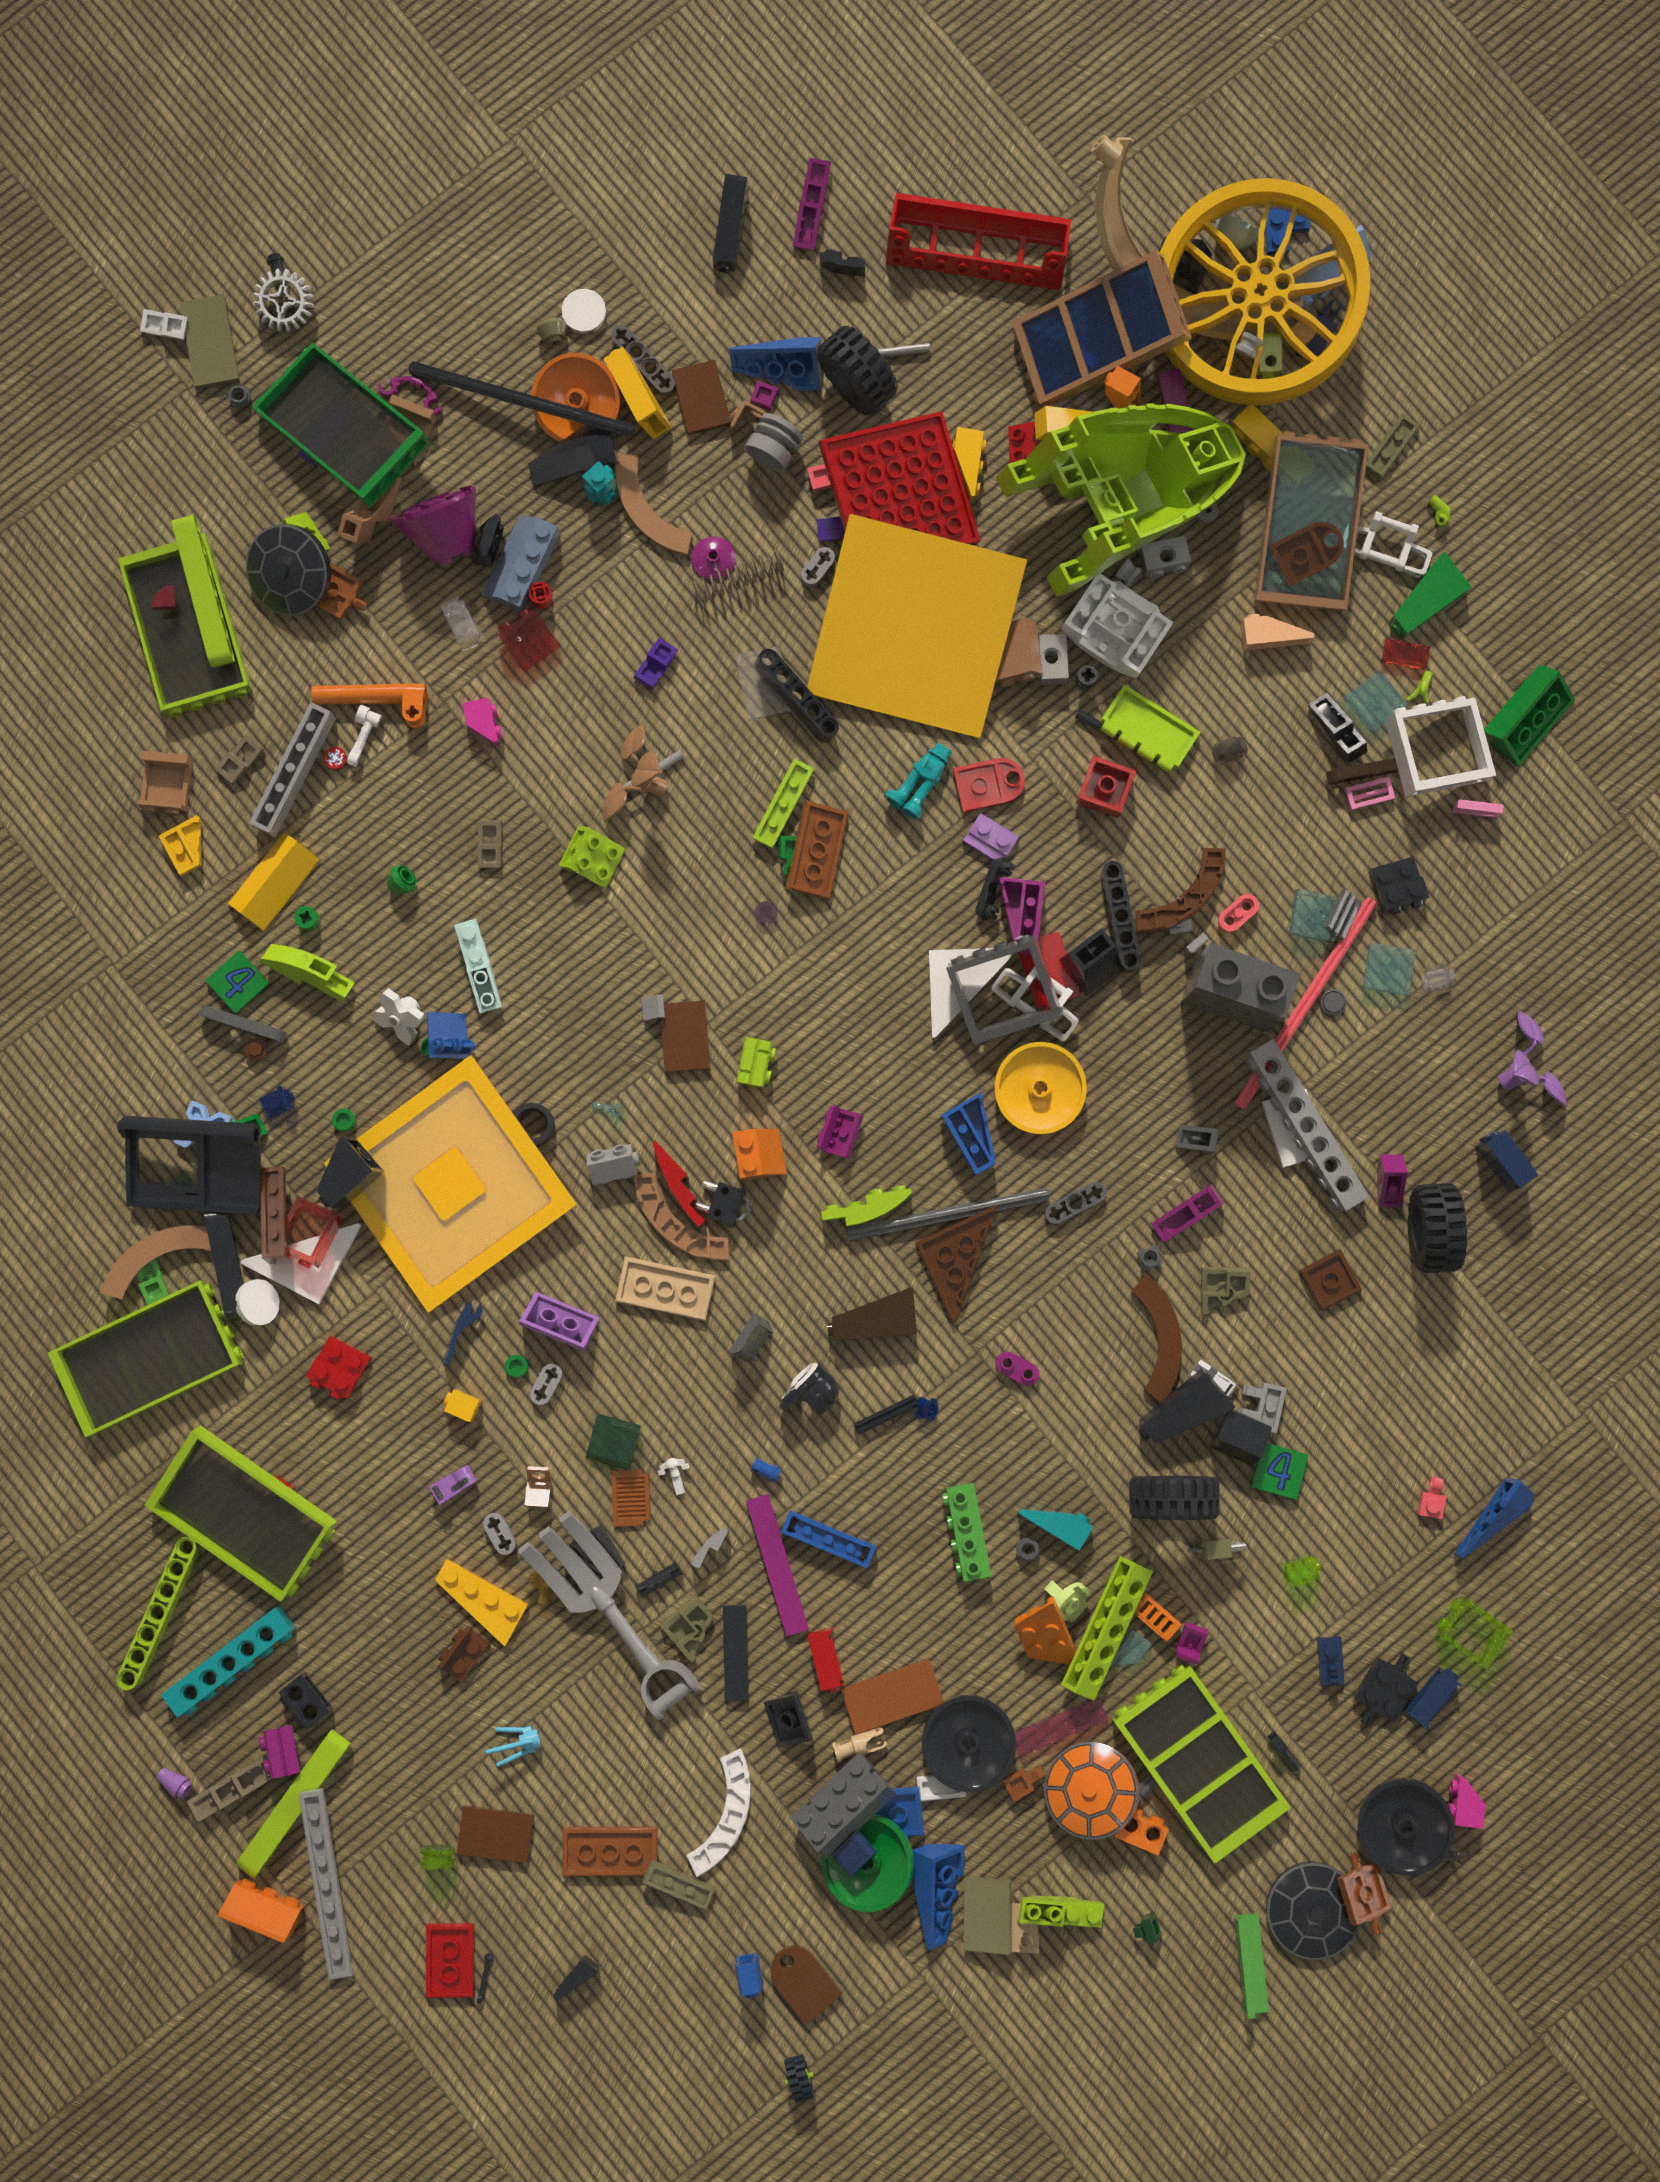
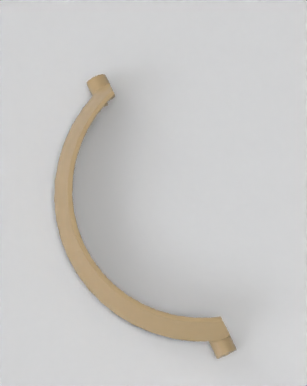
M1102 135L1091 148V152L1103 162L1096 191L1095 212L1101 246L1107 261L1114 271L1143 256L1130 235L1121 203V176L1124 161L1133 140L1130 137H1117L1112 142L1106 135ZM1149 266L1130 275L1134 276L1148 273L1153 298L1154 281ZM1174 283L1179 300L1195 295ZM1302 296L1288 299L1307 311ZM1226 302L1204 303L1182 310L1187 325L1209 318L1227 306ZM1279 304L1271 306L1274 312H1279L1283 309ZM1257 311L1249 313L1252 319H1257L1261 316ZM1235 315L1210 329L1196 332V334L1232 340L1242 318ZM1289 315L1284 319L1293 334L1304 345L1314 337L1316 332L1308 325ZM1272 322L1264 324L1263 334L1280 333ZM1246 328L1245 332L1257 337V330Z

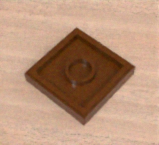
M1341 1249L1299 1270L1320 1311L1362 1290Z

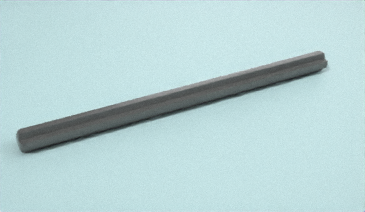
M1043 1188L847 1228V1236L849 1241L968 1218L994 1205L997 1206V1212L1047 1202L1050 1200L1048 1189Z

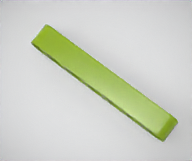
M194 514L172 520V527L210 666L215 668L233 663L235 659L198 521Z
M188 1536L179 1539L175 1544L120 1668L116 1680L122 1690H131L142 1683L201 1551L202 1546ZM186 1541H190L193 1545L191 1553H187L184 1550V1543ZM177 1562L183 1566V1573L181 1575L174 1571V1566ZM167 1584L171 1585L174 1590L171 1597L167 1596L164 1591ZM157 1606L161 1607L164 1611L162 1619L155 1615V1608ZM147 1628L154 1632L153 1640L146 1638L145 1631ZM137 1650L143 1652V1662H139L136 1659L135 1654ZM128 1672L134 1675L135 1680L133 1684H129L126 1680Z
M333 1729L328 1733L235 1864L238 1868L253 1879L256 1878L302 1814L299 1793L320 1789L351 1745V1742Z

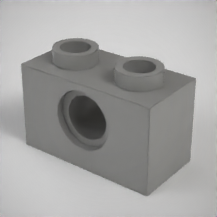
M1185 536L1148 543L1139 549L1144 577L1158 578L1163 576L1164 573L1172 571L1174 574L1186 571V568L1191 563ZM1167 555L1171 561L1163 562L1160 556Z
M1039 635L1038 641L1043 674L1035 677L1039 678L1040 685L1067 684L1069 679L1067 635ZM1049 655L1054 656L1057 662L1050 664L1046 662L1045 657Z

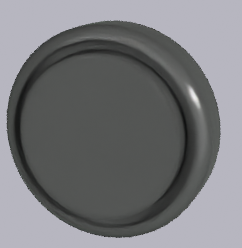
M1328 990L1320 998V1008L1326 1015L1337 1016L1345 1010L1346 998L1338 990Z

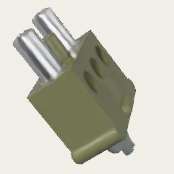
M1222 1537L1200 1538L1195 1540V1547L1187 1549L1189 1553L1196 1552L1197 1558L1206 1561L1210 1559L1231 1558L1232 1552L1246 1551L1247 1547H1242L1246 1546L1245 1543H1240L1239 1541L1231 1542V1539Z

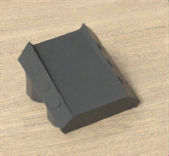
M754 1312L729 1352L743 1361H756L755 1355L769 1333H774L770 1322Z

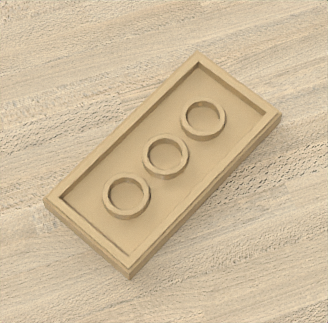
M625 1256L615 1302L706 1321L715 1275Z

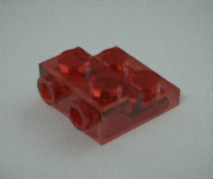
M528 607L517 614L519 619L513 623L508 620L499 626L500 632L497 633V636L523 672H526L561 647L534 608L529 610Z

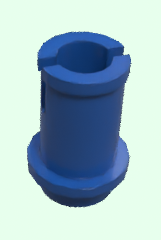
M756 1457L750 1471L769 1479L768 1482H776L781 1469L778 1468V1465L773 1466Z

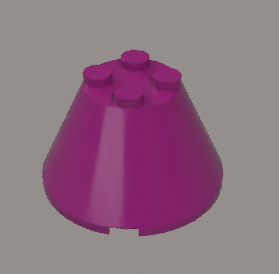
M475 485L459 488V491L453 493L449 491L427 499L401 511L403 516L397 518L394 515L390 520L432 562L441 565L450 563L455 555L466 556L474 552Z

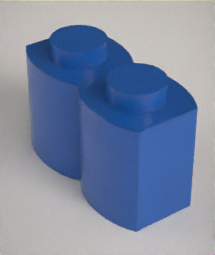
M758 1953L736 1957L734 1966L739 1994L745 1996V1998L759 1996V1992L763 1990V1979Z

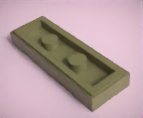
M1401 413L1367 460L1366 471L1381 480L1420 425Z
M652 1859L641 1881L642 1884L707 1911L716 1891L715 1886Z

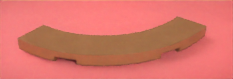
M618 453L620 463L615 464L617 489L623 507L631 521L647 538L661 545L664 549L688 556L692 532L684 531L668 524L652 510L644 498L639 484V456Z
M656 1173L633 1175L634 1187L640 1206L648 1221L663 1238L675 1247L693 1256L716 1261H730L728 1237H713L698 1233L685 1226L671 1213L659 1191Z
M188 1225L167 1228L138 1241L115 1262L103 1282L100 1294L124 1299L130 1283L145 1265L168 1252L192 1248L211 1251L206 1226Z

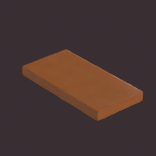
M808 800L804 801L785 889L830 900L848 817L847 811Z
M929 1658L841 1688L855 1735L935 1708L944 1702Z
M658 1826L563 1827L562 1877L644 1876L651 1859L657 1861Z

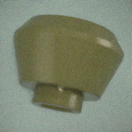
M557 317L547 318L538 324L536 331L545 344H549L551 347L558 346L565 339L566 323Z

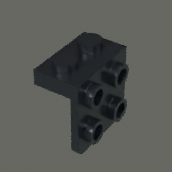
M1167 237L1163 239L1161 246L1159 248V252L1161 251V248ZM1193 239L1191 243L1212 260L1213 254L1202 239ZM1184 251L1173 280L1181 281L1187 291L1197 294L1200 285L1203 283L1206 268L1189 252Z

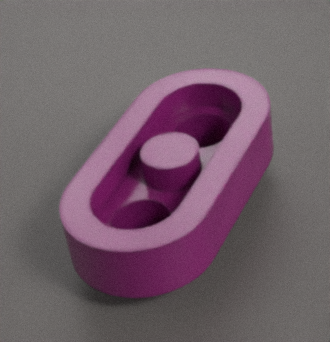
M1002 1352L995 1360V1366L1000 1373L1022 1385H1033L1039 1379L1037 1366L1012 1352ZM1007 1358L1012 1362L1008 1368L1003 1365V1361ZM1027 1369L1032 1372V1376L1029 1379L1024 1377V1371Z

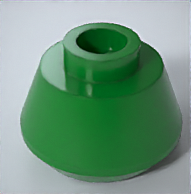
M395 865L391 869L387 878V886L392 893L402 895L413 892L416 889V876L408 867Z

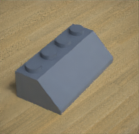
M519 516L481 596L523 614L530 599L529 588L533 583L538 582L560 537L558 526L537 517Z

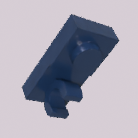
M1341 1636L1316 1637L1320 1685L1345 1684Z

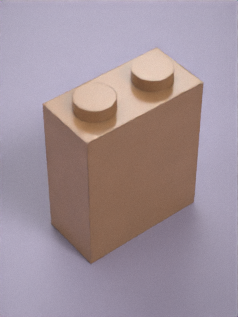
M1026 617L1011 621L995 681L1002 684L1003 687L1013 686L1016 681L1020 680L1032 681L1035 679V676L1043 674L1036 621Z

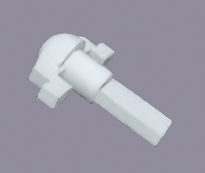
M670 1458L660 1465L658 1475L666 1474L665 1469H669L676 1495L683 1494L685 1490L678 1466H681L682 1470L690 1468L689 1463L685 1464L684 1459Z

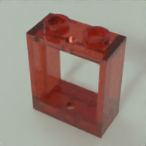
M297 1196L286 1218L287 1240L302 1211L328 1223L311 1256L287 1246V1258L285 1259L290 1260L293 1257L298 1259L297 1263L305 1268L310 1269L311 1266L319 1269L344 1219L338 1213Z

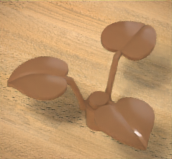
M641 724L629 733L621 747L622 758L628 760L632 757L638 764L631 779L633 786L626 785L623 787L622 783H617L609 790L603 803V818L607 823L610 818L614 817L623 808L627 798V791H638L644 794L648 791L657 797H661L667 789V781L658 777L663 772L658 764L656 754L650 751L643 755L640 760L637 758L636 753L642 749L645 741V730Z

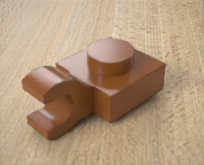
M1041 1765L1036 1766L1028 1773H1025L1022 1767L1002 1779L1015 1802L1034 1791L1035 1788L1032 1783L1043 1778L1045 1772Z

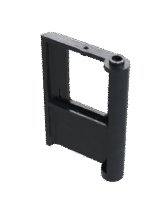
M126 1115L119 1120L117 1129L122 1138H125L126 1206L246 1215L259 1214L261 1209V1130L258 1124ZM152 1138L196 1142L198 1145V1185L142 1182L139 1178V1139Z

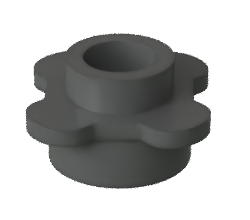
M1151 1245L1148 1249H1138L1137 1256L1140 1257V1268L1146 1271L1150 1267H1160L1163 1261L1160 1259L1158 1246Z

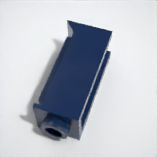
M1438 1667L1404 1711L1429 1731V1721H1433L1458 1690L1456 1687H1462V1684L1457 1681L1459 1676L1449 1668L1445 1671Z

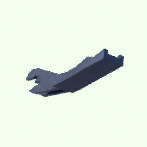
M1331 299L1323 314H1318L1316 318L1332 334L1338 326L1333 321L1343 306L1340 303L1331 319H1327L1325 316L1333 305L1334 299ZM1315 333L1314 337L1305 346L1318 357L1328 342L1318 333ZM1296 352V356L1304 358L1298 352Z
M472 1302L467 1303L455 1321L443 1359V1363L450 1367L451 1358L455 1355V1344L460 1331L482 1315L483 1308L480 1304L476 1308V1312L471 1313Z

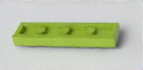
M794 758L754 833L753 840L771 849L774 848L809 782L814 768Z

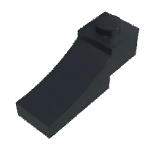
M1328 693L1308 704L1309 710L1322 725L1334 743L1336 750L1348 764L1368 752L1367 742L1354 728L1353 721Z

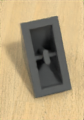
M1180 1125L1175 1147L1210 1155L1215 1152L1219 1130Z

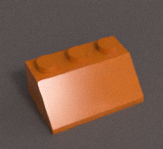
M244 1878L243 1880L239 1879L233 1885L218 1916L285 1943L294 1933L304 1905L299 1904L300 1901L294 1897L287 1896L284 1898L277 1895L278 1892L268 1887L262 1889L256 1886V1882Z

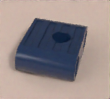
M857 1830L832 1854V1857L851 1878L876 1855L877 1851L864 1835Z

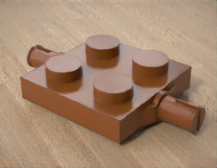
M330 563V586L325 598L317 608L341 621L352 606L364 612L368 603L357 598V594L364 583L363 580Z
M1358 1852L1350 1853L1348 1856L1352 1869L1347 1874L1337 1878L1351 1925H1359L1369 1921L1372 1935H1378L1382 1933L1378 1918L1384 1912L1392 1909L1380 1868L1374 1862L1361 1866Z

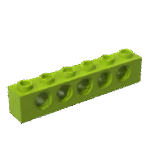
M1119 1556L1062 1681V1686L1078 1695L1093 1701L1095 1700L1153 1571Z

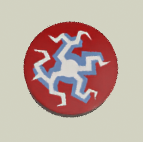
M330 747L326 750L324 762L330 769L341 770L346 766L348 758L343 749L340 747Z

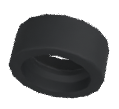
M530 1102L518 1107L513 1114L519 1123L522 1116L527 1112L535 1111L544 1116L546 1120L544 1133L537 1138H531L537 1147L551 1139L555 1130V1121L549 1109L539 1103Z

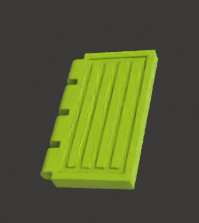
M1125 684L1100 721L1103 724L1100 731L1112 738L1117 733L1120 734L1118 742L1131 750L1136 745L1139 746L1137 754L1150 762L1155 757L1158 758L1156 766L1168 773L1172 768L1177 770L1201 733Z

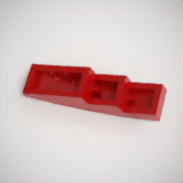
M655 1141L652 1145L659 1166L671 1191L685 1212L700 1228L706 1221L691 1206L697 1198L682 1183L688 1175Z

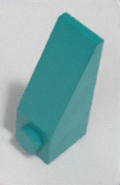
M1019 1509L1018 1511L1020 1515L1079 1551L1094 1527L1089 1524L1091 1519L1080 1512L1076 1516L1073 1513Z

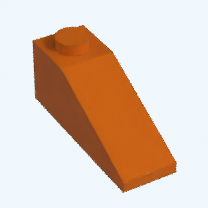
M1119 366L1116 367L1114 372L1110 371L1105 378L1104 384L1106 395L1114 408H1126L1128 405L1141 406V378Z

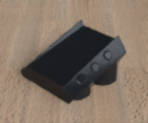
M497 514L490 517L479 527L481 533L475 551L469 557L475 566L482 565L491 568L496 559L504 531L501 517Z

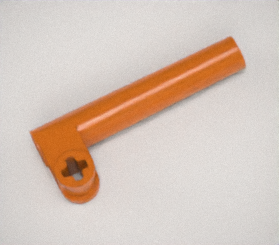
M426 684L312 686L311 696L314 704H402V715L409 727L418 729L426 721Z

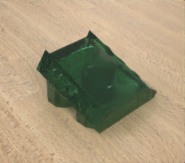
M597 1414L586 1459L630 1471L640 1437L641 1425Z

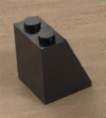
M342 1136L339 1139L316 1191L320 1195L319 1200L327 1208H345L385 1172L356 1137Z

